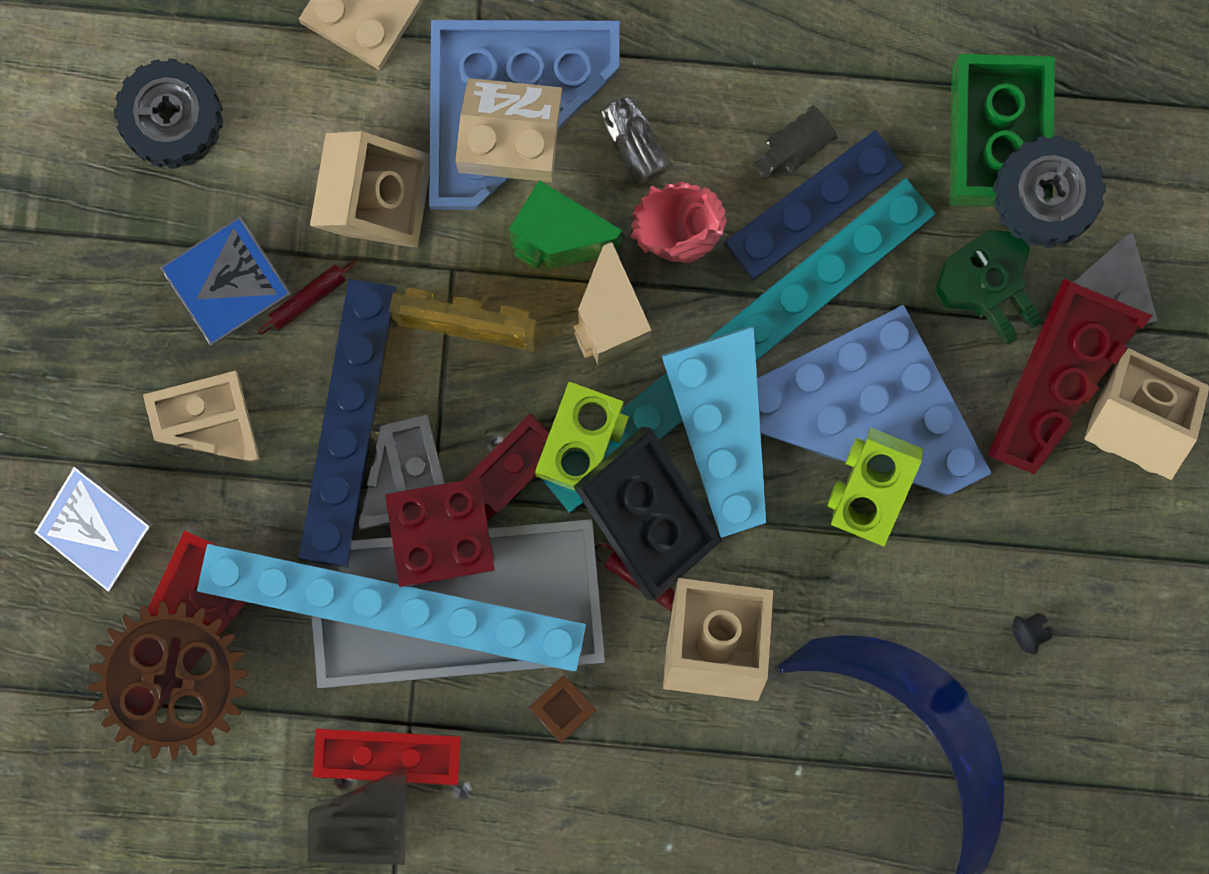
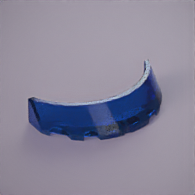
M851 635L811 639L773 667L779 675L796 671H822L854 677L886 691L911 709L926 724L941 745L950 762L959 788L963 812V836L956 874L984 873L995 850L1003 819V769L996 741L983 713L971 703L968 692L953 676L929 658L905 646L878 638Z

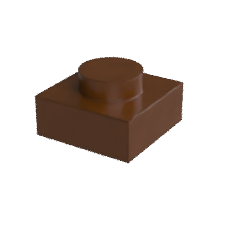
M565 675L528 707L560 743L596 711Z

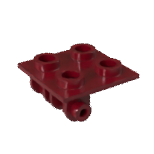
M480 478L385 494L399 588L495 571L492 543H490Z

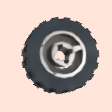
M157 59L150 61L151 64L137 67L134 69L136 72L130 77L127 76L122 82L123 87L121 91L117 92L115 98L117 106L114 108V118L118 121V126L116 127L125 143L143 161L147 160L152 165L160 168L161 165L168 166L170 169L179 168L180 165L184 164L189 166L196 163L195 160L203 156L204 158L210 152L209 149L213 143H217L220 137L218 135L219 129L223 127V118L221 116V111H223L222 104L208 78L202 72H198L193 65L187 62L185 64L179 63L177 59H168V61ZM168 106L177 108L179 113H175L170 118V123L167 124L161 118L162 110Z
M1046 136L1037 137L1031 143L1027 141L1020 145L1001 166L993 188L996 199L993 201L994 207L1000 214L999 220L1002 225H1006L1011 231L1010 234L1016 239L1021 238L1026 241L1025 244L1031 246L1037 244L1043 245V248H1053L1056 244H1061L1062 246L1070 243L1073 239L1082 235L1095 222L1096 216L1102 210L1104 204L1102 198L1106 192V183H1103L1102 180L1103 171L1101 166H1097L1093 154L1089 150L1086 152L1081 148L1080 143L1074 140L1072 142L1064 140V137L1054 136L1053 138H1046ZM1044 184H1051L1057 190V197L1051 198L1048 202L1043 199L1045 194L1041 186Z

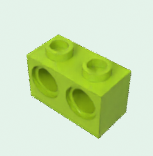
M568 382L537 465L536 477L576 491L573 486L604 460L610 442L620 443L629 416L621 414L624 401ZM591 406L602 409L607 417L604 426L595 431L583 428L578 421L580 413L585 408ZM572 451H580L590 460L588 470L580 476H571L562 468L563 458Z
M872 427L869 428L864 440L856 437L845 464L852 467L846 483L837 480L827 507L834 509L831 525L885 547L922 462L923 448ZM883 454L889 456L894 461L895 466L890 471L878 472L870 466L869 460L875 455ZM865 497L874 502L876 510L870 514H859L854 511L850 503L856 498Z

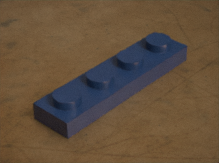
M874 130L727 239L724 245L750 279L754 281L901 172L904 166L879 133Z

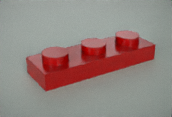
M317 728L315 730L312 777L459 785L461 736Z

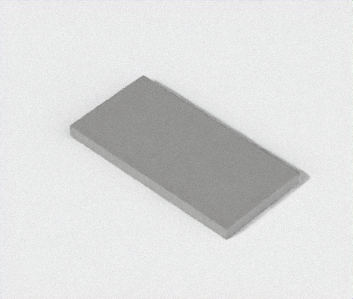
M592 519L488 528L490 543H492L495 571L409 586L586 624L578 665L605 663ZM392 537L353 540L348 568L307 561L310 566L399 584ZM312 616L317 688L554 668Z

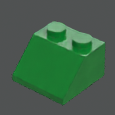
M540 180L509 227L511 245L516 250L514 255L535 269H539L541 264L553 270L598 259L602 247L611 242L617 253L621 248V229Z

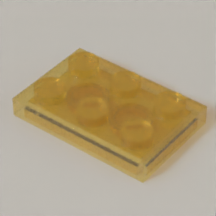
M406 288L405 295L392 294L389 313L398 326L535 352L539 334L537 320L528 318L529 311L501 306L500 313L481 309V302L462 297H454L452 304L434 300V293L416 288Z

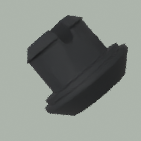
M1036 613L1025 620L1022 617L1015 616L1012 632L1024 652L1036 655L1039 650L1038 645L1052 639L1054 634L1052 626L1042 628V625L1048 622L1044 614Z

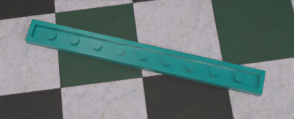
M905 178L708 339L753 325L757 362L929 222L936 213ZM667 372L623 407L621 414L629 416L620 443L610 442L605 458L642 426L650 427L660 441L683 422ZM572 451L562 460L563 470L571 476L584 474L590 466L589 458L580 451ZM542 479L569 514L583 504L576 491Z

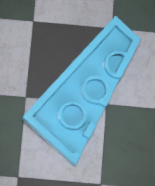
M751 325L661 355L721 538L766 523L754 327Z

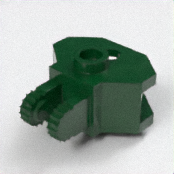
M988 230L948 257V260L943 263L934 293L945 308L974 310L980 318L986 316L1000 338L1009 345L1017 339L1013 325L999 308L1000 305L1010 299L1021 319L1028 326L1034 328L1042 323L1039 313L1023 290L1027 285L1022 279V274L1030 247L1028 244H1025V240L1021 238L1016 239L1010 234L1011 232ZM971 258L980 260L982 267L974 266Z

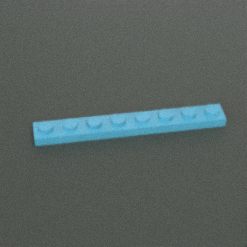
M207 544L197 592L575 672L586 624L409 586L399 588V584L211 544Z

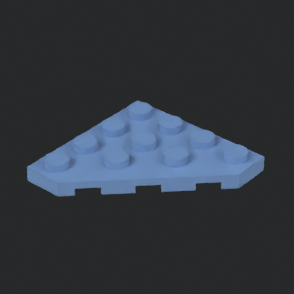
M431 20L430 210H478L510 179L458 173L455 160L460 114L468 78L561 87L559 131L619 72L620 21Z
M904 305L757 378L761 436L780 440L801 447V449L837 461L846 462L855 438L864 440L869 428L872 427L923 448L922 462L912 484L945 496L991 474L986 461ZM883 454L875 455L869 460L870 466L878 472L890 471L895 466L894 461L889 456Z

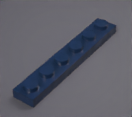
M348 279L299 553L301 561L348 568L397 292L395 286Z

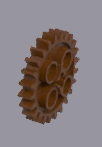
M160 601L158 615L154 616L150 614L145 605L140 606V621L135 622L131 617L124 614L122 621L126 630L121 633L109 627L106 632L114 642L113 645L110 647L97 644L95 648L106 659L104 663H92L89 666L91 671L102 675L101 680L88 685V690L102 692L103 698L97 700L92 705L93 710L108 709L110 714L103 720L101 726L106 728L117 723L120 729L114 741L118 743L130 735L134 738L132 752L135 754L146 743L151 745L150 753L152 759L157 758L161 747H168L172 760H176L179 746L186 745L193 756L197 755L196 740L202 738L210 746L215 745L211 730L216 727L228 733L230 727L223 719L225 714L237 716L241 714V710L231 701L233 697L247 696L246 690L235 686V680L248 676V671L234 668L233 663L241 659L244 653L237 650L228 651L227 646L235 638L233 633L222 637L216 634L222 620L218 618L208 626L202 623L205 613L204 608H200L191 618L186 616L185 602L179 604L176 614H169L165 601ZM178 637L181 643L175 676L183 679L181 686L174 685L172 687L166 720L163 723H159L156 717L162 684L154 681L155 674H164L171 639ZM152 638L161 644L163 656L158 663L144 665L137 660L135 646L140 640ZM202 647L210 653L211 664L206 671L194 674L184 667L183 657L190 648ZM134 687L147 688L154 697L153 706L144 713L131 711L125 702L126 694ZM192 695L201 701L202 712L197 719L183 721L176 716L174 705L180 697Z

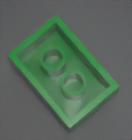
M986 54L958 55L952 66L949 206L994 207L993 201L996 199L995 192H993L994 183L998 178L997 174L1001 166L1012 152H1015L1020 145L1027 141L1029 143L1033 142L1037 137H1054L1055 57ZM1044 184L1041 186L1045 194L1043 199L1048 202L1053 198V185Z

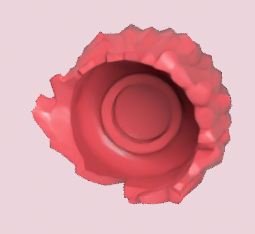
M684 181L673 185L666 184L662 190L652 185L648 195L643 197L633 209L635 212L632 214L634 221L631 224L633 229L631 237L634 240L637 239L638 246L645 253L653 252L656 256L671 262L691 263L703 257L707 252H710L720 240L727 222L725 209L717 194L711 192L706 187L701 189L698 185H690Z

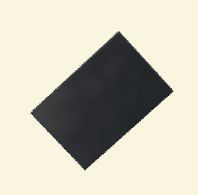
M642 426L573 486L646 599L655 601L678 578H681L722 541L650 427Z

